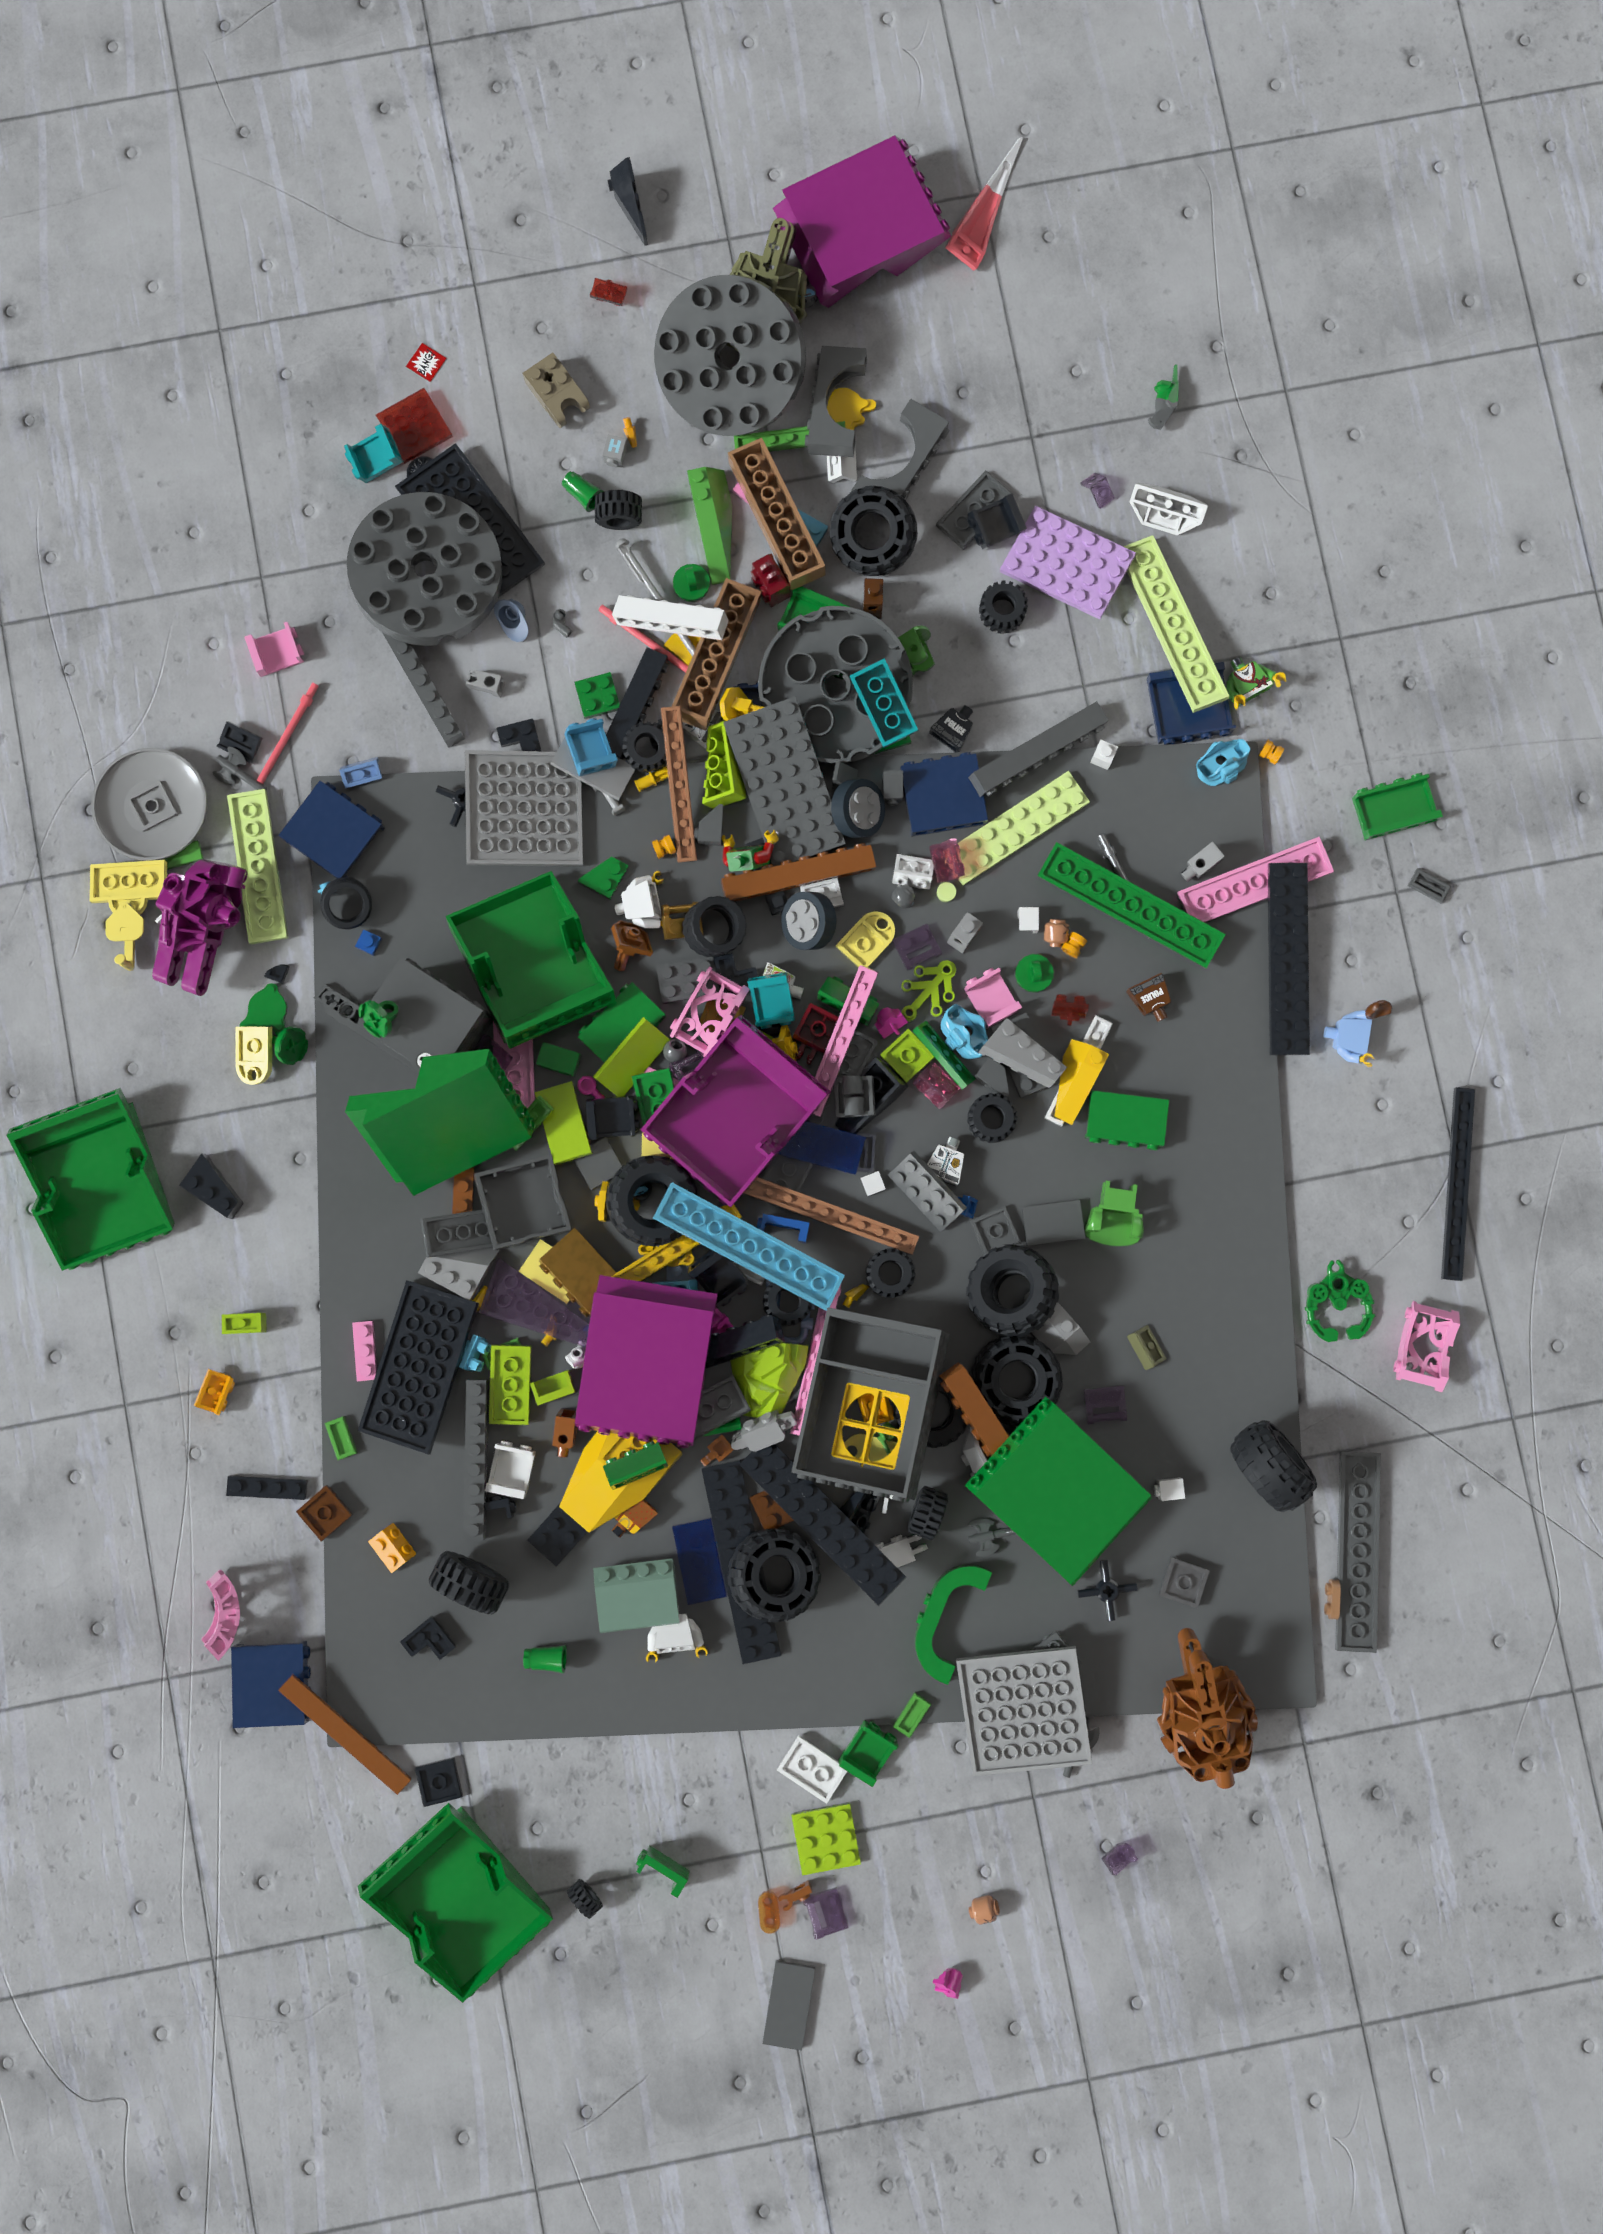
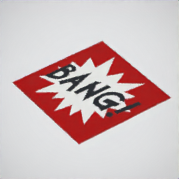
M422 343L405 367L431 382L447 358Z

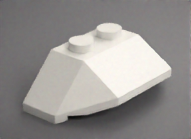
M1141 483L1135 484L1130 499V504L1142 525L1174 535H1179L1201 525L1208 507L1207 504L1189 495L1156 485Z

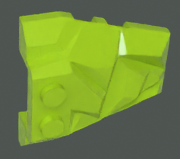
M780 1343L730 1360L732 1375L751 1409L750 1412L743 1416L758 1418L767 1412L771 1413L775 1410L779 1414L783 1413L790 1399L789 1397L797 1384V1380L806 1366L809 1346Z

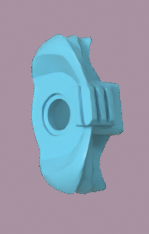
M1244 739L1214 742L1206 754L1197 761L1198 778L1210 786H1216L1224 781L1226 784H1229L1236 780L1238 773L1247 764V757L1251 750ZM1218 756L1226 758L1222 765L1216 762Z
M958 1004L952 1005L947 1009L941 1021V1030L947 1037L945 1040L946 1045L952 1051L956 1049L966 1059L983 1056L978 1052L988 1041L984 1018L967 1011ZM965 1026L971 1028V1030H972V1035H971V1036H970V1033L968 1032V1030L965 1028Z

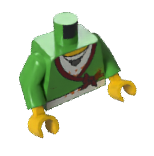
M1237 657L1230 662L1235 671L1228 677L1226 690L1229 694V699L1234 703V708L1238 709V706L1242 704L1246 706V702L1270 690L1273 682H1275L1276 687H1280L1281 680L1287 681L1283 672L1276 673L1261 664H1257L1255 661L1245 665L1241 657Z

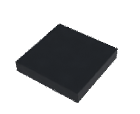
M455 1757L415 1767L423 1807L463 1797Z

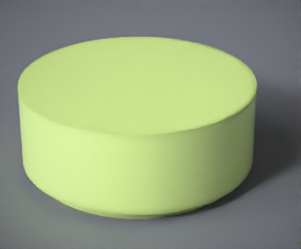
M944 882L939 885L937 889L939 900L950 902L955 898L956 888L953 884Z

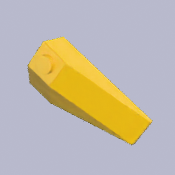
M1071 1039L1062 1058V1064L1067 1068L1060 1075L1054 1117L1070 1125L1073 1124L1109 1056L1108 1053L1090 1044Z

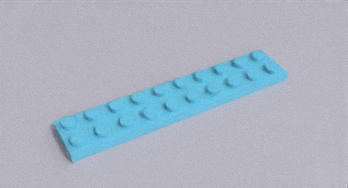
M670 1183L653 1219L825 1311L830 1307L845 1276L674 1183Z

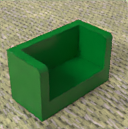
M543 1042L536 1065L575 1078L582 1055Z

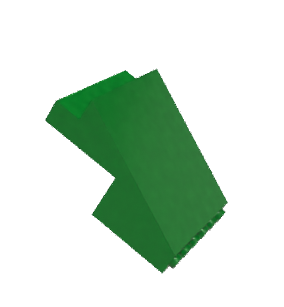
M552 871L445 916L449 929L504 1044L507 1043L509 1049L616 1002L613 988L585 942L579 916Z
M490 1049L423 1057L414 1089L349 1096L345 1113L396 1183L403 1182L413 1196L530 1139L535 1129V1120L530 1116L527 1107L520 1100L519 1094L514 1090L512 1083L507 1079L504 1070L501 1069Z
M121 1088L10 1128L6 1134L37 1195L31 1212L62 1271L66 1269L73 1270L85 1262L92 1263L98 1257L104 1255L111 1256L117 1250L122 1248L125 1250L129 1249L138 1242H148L154 1236H164L173 1230L175 1221L133 1102H127Z
M1047 1397L1037 1405L965 1485L1072 1586L1152 1499L1149 1492Z
M450 1803L446 1804L358 1885L360 1898L409 1938L414 1963L462 2003L471 1997L480 1986L488 1982L493 1974L502 1969L506 1962L517 1955L520 1949L532 1941L553 1920L548 1905L462 1806L456 1810Z

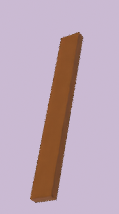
M294 1674L279 1688V1692L395 1794L398 1795L411 1781V1777Z

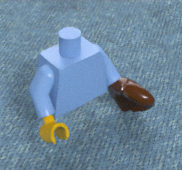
M1379 1000L1370 1004L1366 1010L1354 1011L1344 1015L1341 1020L1336 1022L1335 1028L1325 1027L1324 1037L1334 1039L1333 1048L1347 1062L1364 1063L1367 1067H1372L1373 1065L1367 1062L1369 1058L1375 1059L1372 1054L1367 1053L1372 1024L1370 1019L1391 1014L1392 1005L1389 1001Z

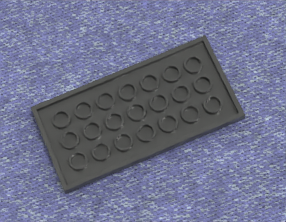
M796 696L723 722L764 843L767 842L764 836L767 830H769L770 834L775 830L779 838L773 844L774 848L770 857L773 867L779 866L780 862L786 860L795 862L801 857L812 856L846 844L844 835L834 823L831 811L832 800Z

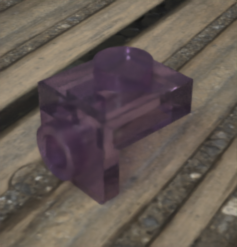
M1127 1843L1116 1844L1101 1858L1113 1876L1120 1873L1129 1863L1138 1860L1134 1849Z

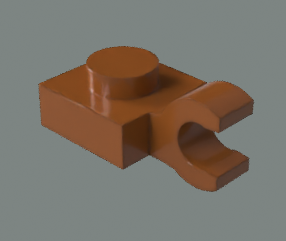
M721 1434L707 1446L710 1452L700 1461L704 1466L708 1465L715 1458L720 1462L734 1449L731 1448L730 1443Z
M809 1880L778 1897L779 1902L783 1899L789 1902L783 1907L784 1911L791 1909L793 1901H804L810 1897L812 1886Z

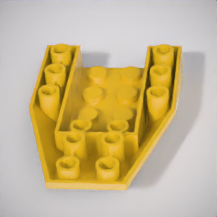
M597 1431L584 1447L559 1507L590 1533L644 1500L682 1456V1452L672 1443H669V1445L659 1444L668 1464L667 1468L612 1490L603 1468L606 1465V1461L617 1457V1459L625 1457L624 1453L633 1449L636 1452L644 1449L643 1445L649 1442L640 1441L638 1437L630 1436L629 1439L618 1437V1434L614 1433L602 1435ZM649 1440V1442L654 1441L655 1444L657 1443V1440Z

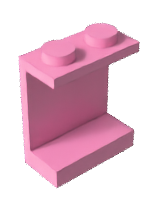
M288 622L284 623L285 629L257 639L252 634L244 637L256 672L260 677L304 662L302 659L304 651L301 644H297L295 639L298 638L295 627H291Z
M993 968L988 969L983 973V977L979 979L974 977L967 981V986L964 988L978 1015L984 1018L987 1029L1015 1014L1022 1008L1019 1001L1016 1002L1002 979L1000 968L996 970Z

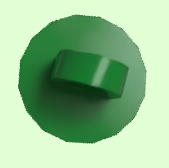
M686 564L675 572L673 589L676 595L684 599V601L697 602L708 593L710 577L701 566Z
M1039 954L1025 956L1019 961L1015 969V978L1018 985L1026 991L1033 993L1045 990L1050 985L1054 974L1050 961Z
M368 1000L360 1005L359 1017L365 1021L363 1025L370 1034L378 1038H384L391 1033V1021L398 1015L396 1003L388 1000L378 1004L375 1001ZM384 1009H391L393 1012L387 1013Z
M289 1026L284 1028L278 1037L272 1036V1044L275 1045V1055L280 1062L287 1065H295L297 1061H301L304 1058L308 1049L305 1031L298 1027Z

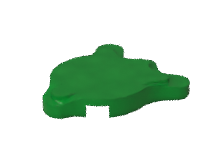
M269 983L264 989L252 996L248 1004L247 1016L240 1023V1027H272L277 1036L286 1028L284 1020L288 1007L276 984Z

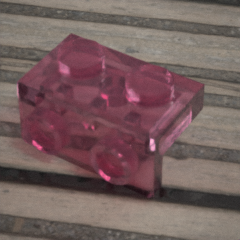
M956 838L929 846L938 883L953 881L965 876V868L961 860L960 847L957 844Z
M934 1061L913 1082L917 1089L939 1109L961 1089Z

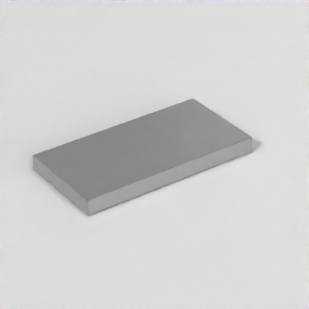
M566 738L563 739L550 764L618 801L635 771L630 764L617 757L618 761L614 768L579 776Z

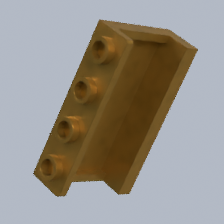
M575 1228L539 1259L541 1263L539 1267L542 1271L553 1276L554 1279L552 1281L559 1289L562 1287L565 1289L567 1298L572 1303L577 1302L580 1306V1312L586 1318L588 1316L591 1317L594 1292L597 1291L599 1276L611 1277L616 1274L612 1267Z

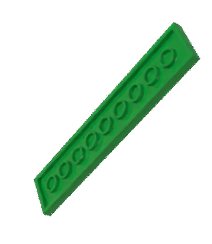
M1058 842L1055 843L1037 875L1041 879L1204 968L1208 967L1226 935Z

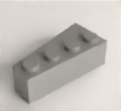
M1008 1018L1004 1020L978 1052L993 1058L998 1063L1011 1067L1016 1072L1019 1071L1027 1075L1028 1078L1048 1088L1055 1083L1067 1068Z

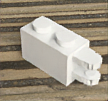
M898 1535L891 1538V1542L885 1545L883 1542L875 1544L897 1568L916 1561L914 1555L928 1549L927 1545H920L917 1548L911 1549L909 1543L922 1538L916 1535L908 1538Z

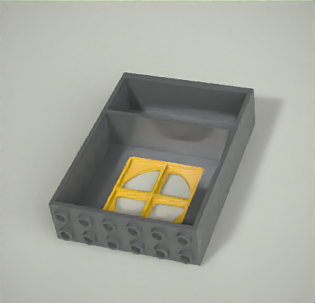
M828 1307L792 1473H797V1478L814 1481V1478H816V1482L833 1486V1482H835L836 1487L851 1490L852 1486H854V1491L870 1494L873 1491V1495L890 1498V1495H893V1500L909 1503V1499L915 1500L941 1381L939 1375L943 1371L950 1334L938 1329ZM865 1394L874 1395L868 1422L846 1418V1411L857 1398ZM883 1397L890 1398L896 1405L901 1417V1427L899 1429L877 1424L879 1408ZM844 1426L856 1427L866 1431L863 1452L860 1458L854 1457L846 1448L842 1436V1428ZM875 1433L888 1434L898 1438L895 1448L889 1455L879 1461H870L869 1455Z

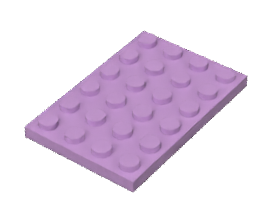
M1035 506L1025 523L1027 529L1020 532L1001 566L1000 572L1101 620L1135 558L1136 552Z

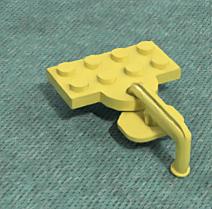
M165 860L90 865L89 901L91 903H109V908L113 913L106 920V936L114 942L125 941L124 955H116L114 961L128 971H133L135 967V940L140 939L144 933V919L141 914L146 909L148 900L158 899L163 882L167 878V861Z

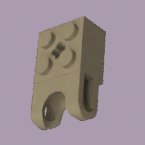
M553 352L522 373L526 385L559 428L567 424L563 414V410L566 407L576 406L581 412L590 409L588 399Z

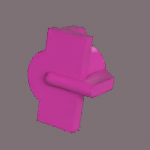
M887 1007L879 1011L875 1026L885 1039L893 1032L899 1035L898 1029L908 1022L899 1009Z
M717 1308L715 1310L712 1334H720L726 1332L727 1328L734 1327L729 1322V1318Z
M947 1968L938 1979L933 1980V1983L936 1985L935 1991L943 1992L947 1997L958 1999L963 1978L962 1973L957 1969Z

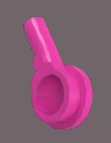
M583 1076L579 1079L577 1087L582 1094H591L594 1098H606L596 1089L597 1084L594 1078Z

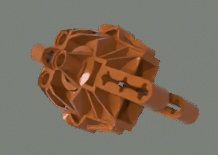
M1184 1628L1178 1633V1642L1185 1675L1166 1681V1687L1163 1688V1713L1157 1718V1722L1164 1734L1160 1739L1167 1751L1173 1754L1176 1762L1196 1781L1204 1782L1214 1779L1219 1788L1229 1789L1235 1784L1233 1774L1247 1770L1250 1765L1253 1748L1252 1732H1255L1258 1726V1718L1255 1714L1256 1708L1250 1696L1244 1691L1245 1688L1236 1672L1229 1670L1228 1666L1212 1668L1206 1653L1201 1649V1644L1194 1630ZM1181 1746L1185 1750L1182 1752H1178V1748H1180Z

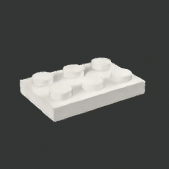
M799 1735L777 1768L778 1772L826 1804L847 1773L846 1770L839 1767L837 1760Z

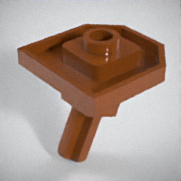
M622 920L612 926L611 930L617 946L616 949L619 951L614 964L616 970L624 971L629 956H634L635 953L651 957L653 950L648 934L642 928Z

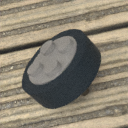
M868 779L847 780L841 783L832 798L831 811L834 823L838 830L847 837L858 838L874 835L880 829L885 817V801L879 787Z
M798 892L791 896L784 906L781 920L782 930L787 941L796 949H821L834 936L837 923L835 908L830 899L822 893Z

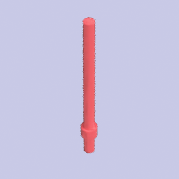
M602 604L598 611L610 618V622L617 625L612 616L613 611ZM621 626L651 649L667 655L668 661L686 673L688 665L637 628Z
M312 682L307 693L301 697L299 707L256 780L259 783L264 784L306 708L312 704V698L319 687L317 684Z

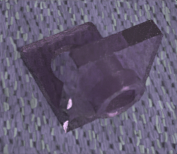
M1093 473L1080 482L1081 486L1091 490L1095 502L1100 509L1115 499L1105 476Z

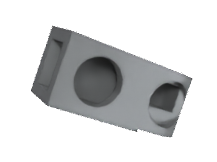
M470 670L466 681L467 687L490 693L501 698L505 681L500 675L477 670Z

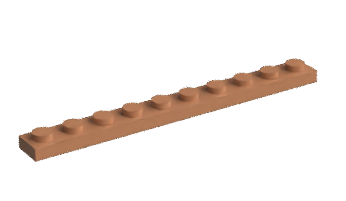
M757 1178L744 1192V1194L911 1255H913L919 1238L917 1235L761 1178Z

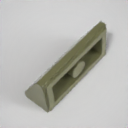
M1148 1325L1127 1336L1145 1370L1151 1369L1167 1359Z

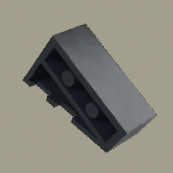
M201 1153L179 1185L229 1219H233L244 1204L231 1185L222 1176L219 1169L213 1164L210 1157Z

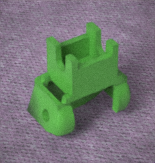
M923 625L915 626L898 637L913 667V675L918 671H928L935 665L926 641L931 637L929 628Z
M1106 1180L1102 1183L1100 1204L1091 1209L1084 1229L1087 1238L1099 1244L1109 1246H1129L1143 1238V1214H1139V1209H1135L1137 1185L1133 1184L1129 1187V1190L1110 1188V1181Z

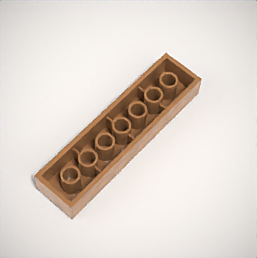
M757 439L728 452L729 465L785 579L790 584V589L794 590L825 576V564L763 439Z
M728 578L725 579L713 608L724 610L729 621L722 640L703 637L699 640L671 706L681 707L682 722L705 731L707 730L761 599L760 590Z

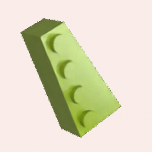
M725 721L708 727L706 748L708 760L705 761L707 775L706 780H704L705 797L702 799V804L712 809L719 804L725 806L746 798L745 785L723 724Z

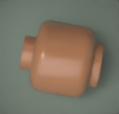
M1050 919V922H1047L1044 927V940L1049 942L1051 947H1061L1062 943H1067L1069 940V925L1062 919Z
M990 1895L974 1898L969 1907L971 1919H975L979 1925L996 1921L997 1916L1000 1915L998 1901Z

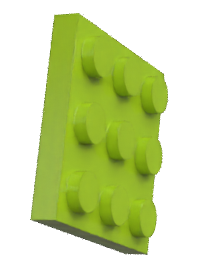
M850 1802L791 1814L802 1876L861 1864Z

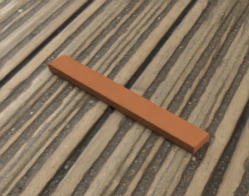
M681 707L661 708L677 862L697 861Z

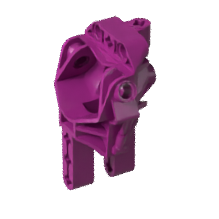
M201 859L192 865L185 875L177 873L168 875L163 882L162 890L155 903L162 912L159 928V946L152 972V977L155 981L174 986L179 979L184 954L188 952L181 987L184 991L198 996H203L207 992L216 951L221 946L224 931L235 926L240 920V911L237 908L242 901V889H245L243 883L247 879L246 869L229 863Z

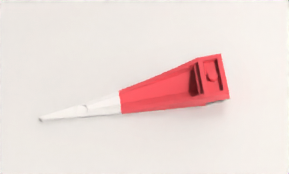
M1022 137L1016 141L961 219L945 247L973 271L978 268L986 253L997 210L1023 140Z

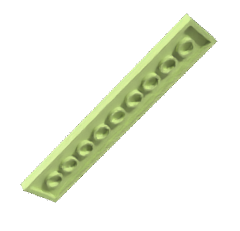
M1152 535L1124 546L1136 552V556L1127 573L1192 712L1194 713L1228 700L1229 694L1154 536Z

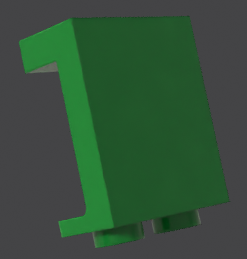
M864 1720L838 1759L839 1767L873 1787L877 1781L876 1776L893 1750L898 1748L897 1738L889 1732H882L880 1727L874 1722L870 1721L868 1723Z
M650 1845L647 1850L642 1849L637 1858L636 1865L638 1867L636 1872L640 1874L646 1864L674 1881L671 1895L678 1898L688 1881L690 1870Z

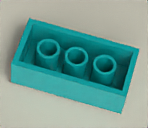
M885 658L850 675V679L884 748L919 731Z

